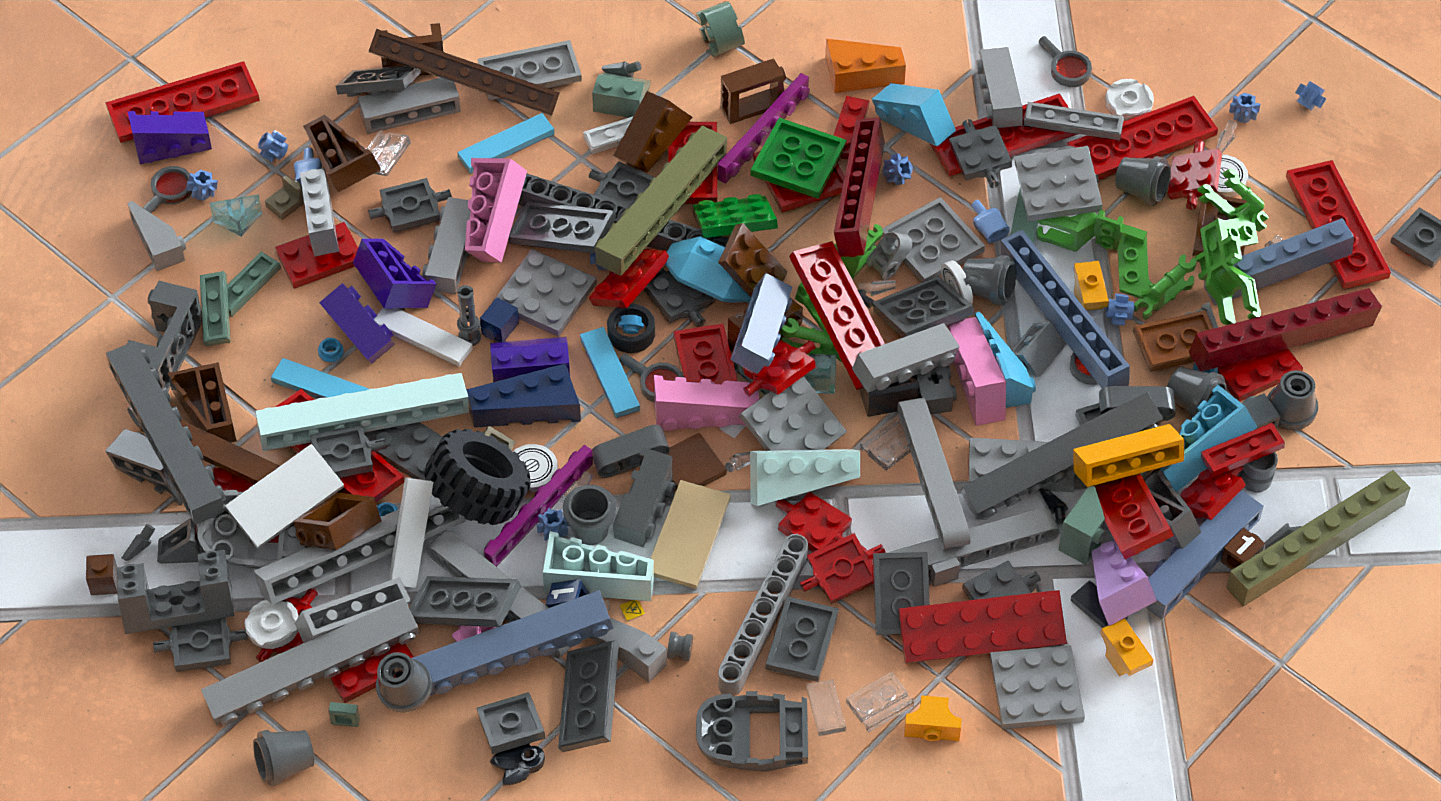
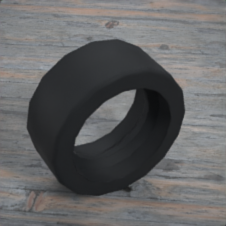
M630 304L628 308H615L607 320V332L612 346L625 353H638L647 349L655 338V319L652 313L644 306ZM636 315L642 318L641 322L646 326V330L638 336L628 337L618 333L616 327L621 321V316Z

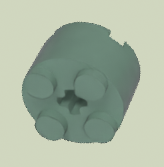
M728 1L696 12L700 25H703V27L699 28L700 34L704 41L709 40L708 47L713 57L745 44L741 26L738 27L736 22L738 18Z

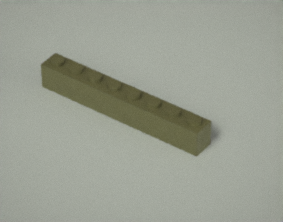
M701 126L696 133H692L686 145L677 150L675 157L670 163L667 162L664 165L662 172L657 178L654 177L650 181L648 188L643 193H639L635 203L630 208L625 209L621 219L611 225L603 239L600 238L594 248L596 264L622 276L725 157L727 137L704 126Z
M1394 470L1390 471L1231 570L1226 588L1244 607L1403 507L1411 487Z

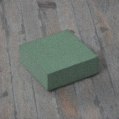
M330 702L329 715L332 725L359 727L360 715L358 705Z

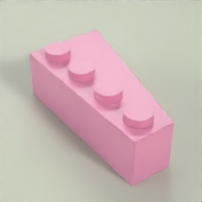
M471 158V166L474 169L469 184L472 188V198L468 200V209L471 211L466 227L465 251L482 262L502 263L527 170L512 159Z
M977 317L967 318L963 321L947 325L948 330L960 346L953 364H955L975 425L1005 420L1006 380Z
M654 375L656 425H660L666 431L685 428L699 429L701 427L745 425L739 415L759 400V392L756 391L750 397L747 396L743 387L750 384L748 382L724 381L720 385L715 384L710 379H701L699 383L686 382V378L675 377V381L663 380V376Z

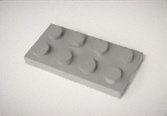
M570 40L477 59L480 65L546 88L582 81V75ZM487 94L488 100L498 98L490 94Z
M970 438L969 483L1048 442ZM1074 469L1067 472V477L1057 483H1053L1051 480L1044 484V489L1042 490L1074 492Z

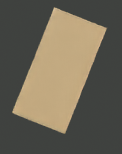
M680 480L650 558L654 560V577L693 589L698 588L731 500V494Z

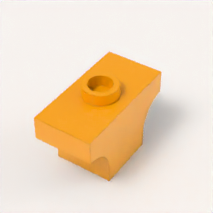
M1099 261L1074 263V295L1086 311L1108 307L1109 299Z
M1125 618L1101 629L1100 635L1106 646L1105 656L1119 677L1126 673L1131 676L1153 665L1154 659Z
M921 695L919 709L913 713L906 714L904 737L925 738L928 741H959L962 718L956 717L950 712L949 697Z

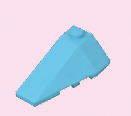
M976 312L975 317L978 319L1006 380V408L1031 403L1032 394L1036 391L1034 378L1029 377L1026 367L981 312Z

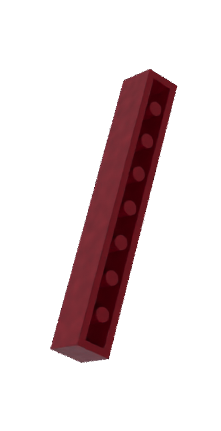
M880 117L857 119L855 122L834 228V237L840 257H857L865 253L885 144Z
M1367 288L1196 333L1188 353L1199 371L1202 372L1373 326L1382 305L1371 289Z

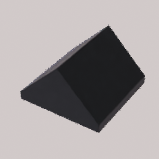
M911 377L905 382L898 381L890 384L883 390L876 389L867 392L865 388L859 389L867 417L898 412V402L919 398L920 386L919 382Z

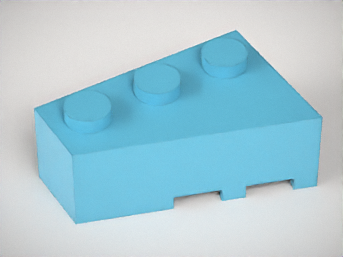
M890 83L872 98L875 112L881 120L935 146L941 144L956 131L938 89Z

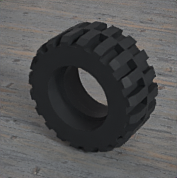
M456 429L446 433L439 441L424 469L425 479L433 482L432 495L438 498L444 507H449L452 510L451 512L464 516L466 520H474L478 524L483 525L487 523L497 525L512 518L531 485L527 465L519 459L520 456L515 451L512 452L508 445L497 441V438L486 436L480 431L473 432L471 429H464L462 431L461 429Z

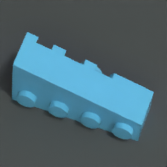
M1219 385L1212 390L1214 395L1208 402L1203 400L1197 407L1199 412L1192 420L1186 419L1181 425V432L1179 434L1184 438V462L1159 468L1176 492L1207 469L1201 458V451L1257 428L1246 407Z

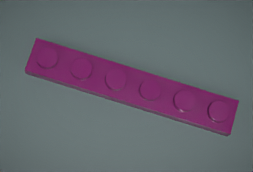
M800 73L718 163L719 181L726 184L731 177H735L739 173L741 166L746 161L749 162L752 159L753 153H755L759 146L765 144L778 118L785 119L787 116L792 115L798 103L808 97L810 92L808 76Z
M583 445L578 451H574L570 455L568 462L561 469L559 468L553 473L551 480L537 490L534 498L528 504H524L520 508L518 515L511 522L509 521L503 526L501 533L494 540L491 539L486 544L484 558L497 567L539 523L538 515H544L548 508L552 509L593 465V451L591 448Z

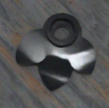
M529 743L495 753L490 760V764L505 770L503 785H513L526 780L530 773L539 771L544 765L545 754L540 747L531 746Z

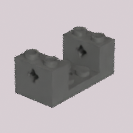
M158 281L155 288L149 292L148 304L151 307V318L154 320L156 330L165 333L159 337L156 347L136 342L140 350L145 349L150 360L148 364L150 369L155 368L160 377V387H166L169 392L171 386L167 373L179 371L202 324V311L197 290Z
M225 550L208 551L198 554L200 581H187L182 584L163 585L149 589L144 563L127 564L123 567H117V597L125 634L234 616L232 584Z

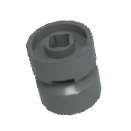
M1276 452L1243 465L1244 469L1239 473V477H1242L1246 484L1245 489L1252 492H1263L1271 486L1278 462Z

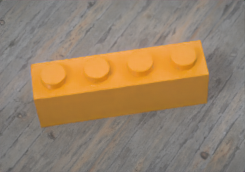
M1170 424L1073 449L1074 472L1087 487L1184 462V438Z

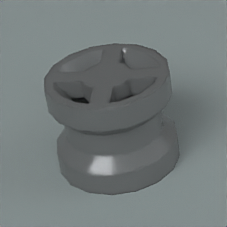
M671 632L667 658L674 659L675 657H680L683 661L689 662L693 635L686 634L685 636H680L677 632Z

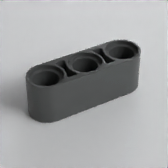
M1107 386L1099 391L1100 415L1148 391L1163 417L1162 421H1168L1176 415L1174 391L1165 386Z
M650 425L595 446L592 449L593 461L598 475L602 478H608L641 466L640 452L642 447L667 455L670 448L663 428L660 425Z

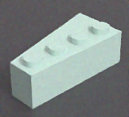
M859 450L750 451L751 504L756 506L860 477Z
M550 531L543 569L544 593H549L552 583L580 579L590 593L600 590L603 598L651 601L654 583V560L623 551L619 553L607 550L606 546L598 544L596 547L582 544V540L573 537L570 540L559 537V533Z

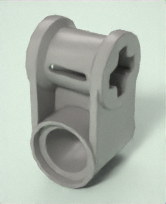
M886 233L874 251L868 256L866 264L869 267H874L880 273L883 280L892 278L912 249L911 238L903 233ZM896 240H898L897 248H895Z

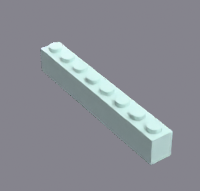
M462 373L361 392L345 393L328 398H318L312 401L292 403L274 408H265L255 412L262 450L267 451L310 443V435L362 425L364 432L465 414L469 413V404Z

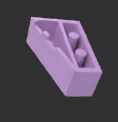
M1115 540L1105 542L1092 551L1099 603L1109 626L1157 601L1147 575L1131 557L1124 559Z

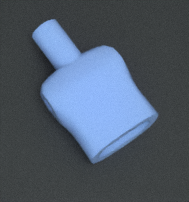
M310 147L304 149L303 160L294 163L295 180L300 184L301 172L323 168L320 159L313 158V149Z
M975 200L971 206L978 214L974 217L973 224L986 238L988 243L999 241L1009 233L1010 228L1003 220L997 208L986 210L980 200Z

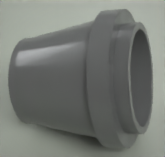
M1159 156L1154 158L1124 157L1117 169L1116 188L1143 200L1144 204L1155 206L1163 200L1167 193L1171 178V167L1166 158Z
M999 255L997 258L968 259L965 262L963 271L966 278L963 280L965 285L969 284L973 295L989 300L993 305L998 306L1005 305L1012 298L1017 272L1016 265L1012 262L1010 256Z
M1179 367L1172 374L1167 387L1174 391L1175 403L1190 413L1191 418L1199 412L1197 407L1202 401L1208 402L1214 395L1212 390L1217 385L1225 391L1227 390L1225 379L1222 375L1216 372L1206 373L1185 367Z
M1298 370L1289 371L1282 376L1278 385L1269 392L1267 398L1280 415L1278 426L1285 429L1298 430L1309 426L1315 420L1318 412V401L1315 397L1316 385L1309 374Z
M597 485L579 486L573 489L564 499L563 517L567 525L572 529L574 537L582 540V544L596 545L601 543L608 535L609 527L616 517V502L613 495L603 487Z
M391 653L381 660L377 669L376 692L383 705L392 711L400 713L411 712L421 707L429 698L432 690V679L427 668L418 660L412 659L404 653ZM399 672H403V674L400 677L394 678V675H396Z
M264 730L258 732L257 738L253 740L254 757L258 772L263 782H268L271 787L280 785L282 780L314 766L313 747L306 730L284 732Z

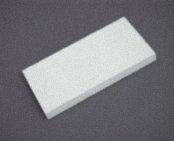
M311 444L225 505V509L255 547L259 549L294 524L293 521L341 490L344 484Z

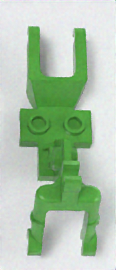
M1232 168L1223 172V176L1228 178L1224 184L1238 193L1243 200L1247 201L1238 208H1234L1227 203V200H1224L1215 193L1211 186L1204 184L1198 188V192L1203 194L1199 198L1202 203L1210 202L1218 208L1220 213H1224L1230 218V220L1218 218L1200 229L1204 252L1195 256L1196 261L1200 262L1202 271L1198 274V278L1206 281V289L1217 302L1220 321L1224 325L1236 323L1232 296L1240 289L1242 291L1244 307L1251 312L1247 315L1248 319L1261 316L1255 279L1233 265L1242 260L1240 247L1258 243L1256 230L1260 232L1265 229L1267 225L1263 222L1269 218L1262 211L1265 206L1263 200L1253 193L1250 187L1240 182L1238 173Z
M1100 210L1098 215L1090 212L1077 214L1073 217L1063 216L1037 220L1041 225L1053 227L1044 234L1043 227L1039 226L1037 238L1041 242H1047L1077 252L1089 240L1096 237V244L1105 249L1117 250L1119 291L1140 298L1134 303V311L1136 312L1141 307L1147 308L1143 312L1142 318L1144 320L1148 319L1153 311H1158L1170 300H1174L1175 296L1182 290H1190L1194 285V276H1190L1185 281L1184 275L1195 270L1196 258H1192L1189 263H1186V255H1181L1178 265L1170 272H1166L1164 277L1156 284H1153L1149 280L1147 231L1124 224V217L1119 216L1116 221L1105 217V211Z
M874 224L873 231H868L864 255L841 257L852 279L864 268L868 256L876 248L874 244L882 237L883 229L878 224ZM801 282L798 286L795 300L805 305L822 331L815 330L816 328L813 327L811 329L799 326L796 320L789 318L787 326L783 325L780 330L781 334L785 336L782 338V341L796 348L801 347L803 344L793 342L788 338L796 337L820 343L819 348L816 347L815 350L807 355L823 362H828L831 357L842 362Z

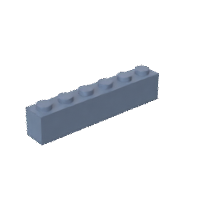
M1342 218L1243 255L1242 260L1233 266L1254 278L1256 290L1351 255L1354 236ZM1204 281V288L1207 291L1206 281ZM1241 289L1233 294L1232 299L1242 296ZM1207 291V293H1208L1209 297L1211 298L1213 304H1214V305H1217V302L1215 301V299H1214V298L1209 294V292Z
M1241 490L1212 520L1204 518L1203 524L1199 527L1201 533L1185 548L1181 549L1175 546L1171 551V556L1167 560L1162 559L1155 567L1154 573L1148 577L1157 601L1145 608L1162 620L1221 560L1224 547L1243 528L1250 531L1260 520L1264 506Z

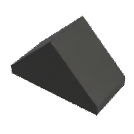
M191 518L158 540L157 562L161 564L198 562V554H200L197 524L194 525Z

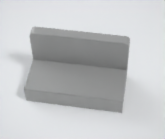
M1051 321L1033 323L1013 347L1012 351L1022 363H1026L1035 377H1040L1066 346V343Z

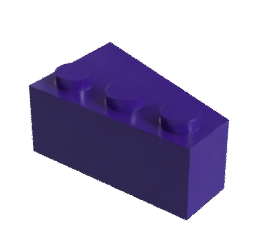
M127 111L140 164L212 149L204 112H173V115H159L158 111H150V115H136L135 111Z
M361 239L353 264L383 308H428L437 283L432 279L427 281L419 274L421 270L417 266L411 268L403 261L405 256L386 240Z
M342 283L319 303L365 358L373 364L395 345L391 339L394 334L385 324L380 326L376 322L375 318L378 315L369 305L364 307L359 301L361 295L353 286L347 288Z

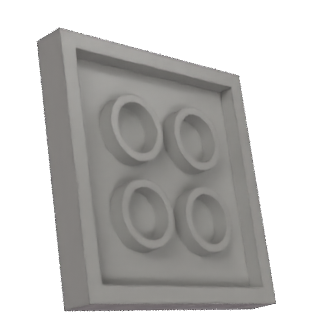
M1088 146L1015 156V167L1028 222L1102 210L1103 205Z
M941 197L882 228V237L888 232L909 235L912 240V249L903 262L921 282L941 276V265L947 261L953 260L961 265L968 259H972L985 251V245ZM898 240L895 242V248L898 246Z
M531 249L496 298L517 307L520 320L559 337L596 286L597 278Z
M804 376L779 395L772 391L739 415L740 419L766 451L824 450L847 432Z
M1071 645L990 652L989 658L1002 729L1084 722L1085 714Z

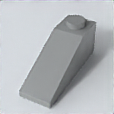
M133 201L128 202L131 219L156 271L185 261L183 251L186 250V245L182 236L177 237L173 227Z
M610 618L613 629L601 637L590 638L598 644L613 640L619 644L618 659L647 682H650L667 666V648L646 632Z

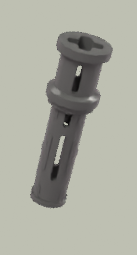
M463 285L457 290L460 317L457 320V327L460 330L458 337L475 346L481 340L480 320L475 315L473 288Z

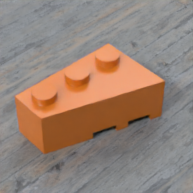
M826 38L825 58L834 93L885 87L890 83L905 84L906 63L901 47Z

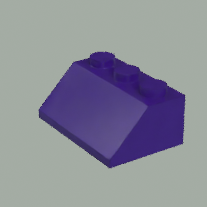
M567 337L490 343L493 382L562 364L566 365L570 376Z

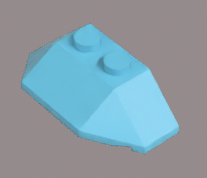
M701 236L671 244L667 251L669 258L665 266H667L677 281L722 302L750 303L751 297L718 263L725 247Z

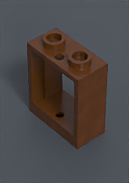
M773 58L721 76L720 108L730 124L763 114L785 91L784 80H786V74L783 67H779ZM770 84V89L739 99V94Z
M337 493L295 519L293 523L300 545L337 550L381 522V518L374 497Z

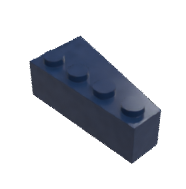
M565 364L466 389L469 414L474 428L508 426L509 423L520 422L522 425H531L532 421L559 423V420L571 419V422H581L580 403Z

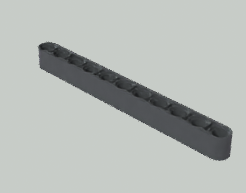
M526 173L518 205L524 206L527 201L613 210L616 215L614 223L621 219L626 208H630V206ZM669 220L647 247L656 250H666L667 252L672 243L703 236L698 228ZM723 236L705 238L723 247L726 246L729 238Z

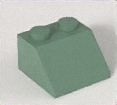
M609 73L599 74L592 92L593 112L628 118L633 117L645 93L649 91L651 80Z
M1089 486L1064 520L1058 551L1084 565H1087L1092 558V551L1102 545L1100 542L1105 534L1103 529L1105 517L1094 486Z

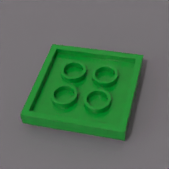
M778 118L750 169V176L819 199L846 148L847 140Z
M752 194L744 199L728 197L720 202L704 200L700 201L699 204L693 205V215L703 238L731 235L735 225L741 223L751 232L778 229L777 218L766 196L761 194Z

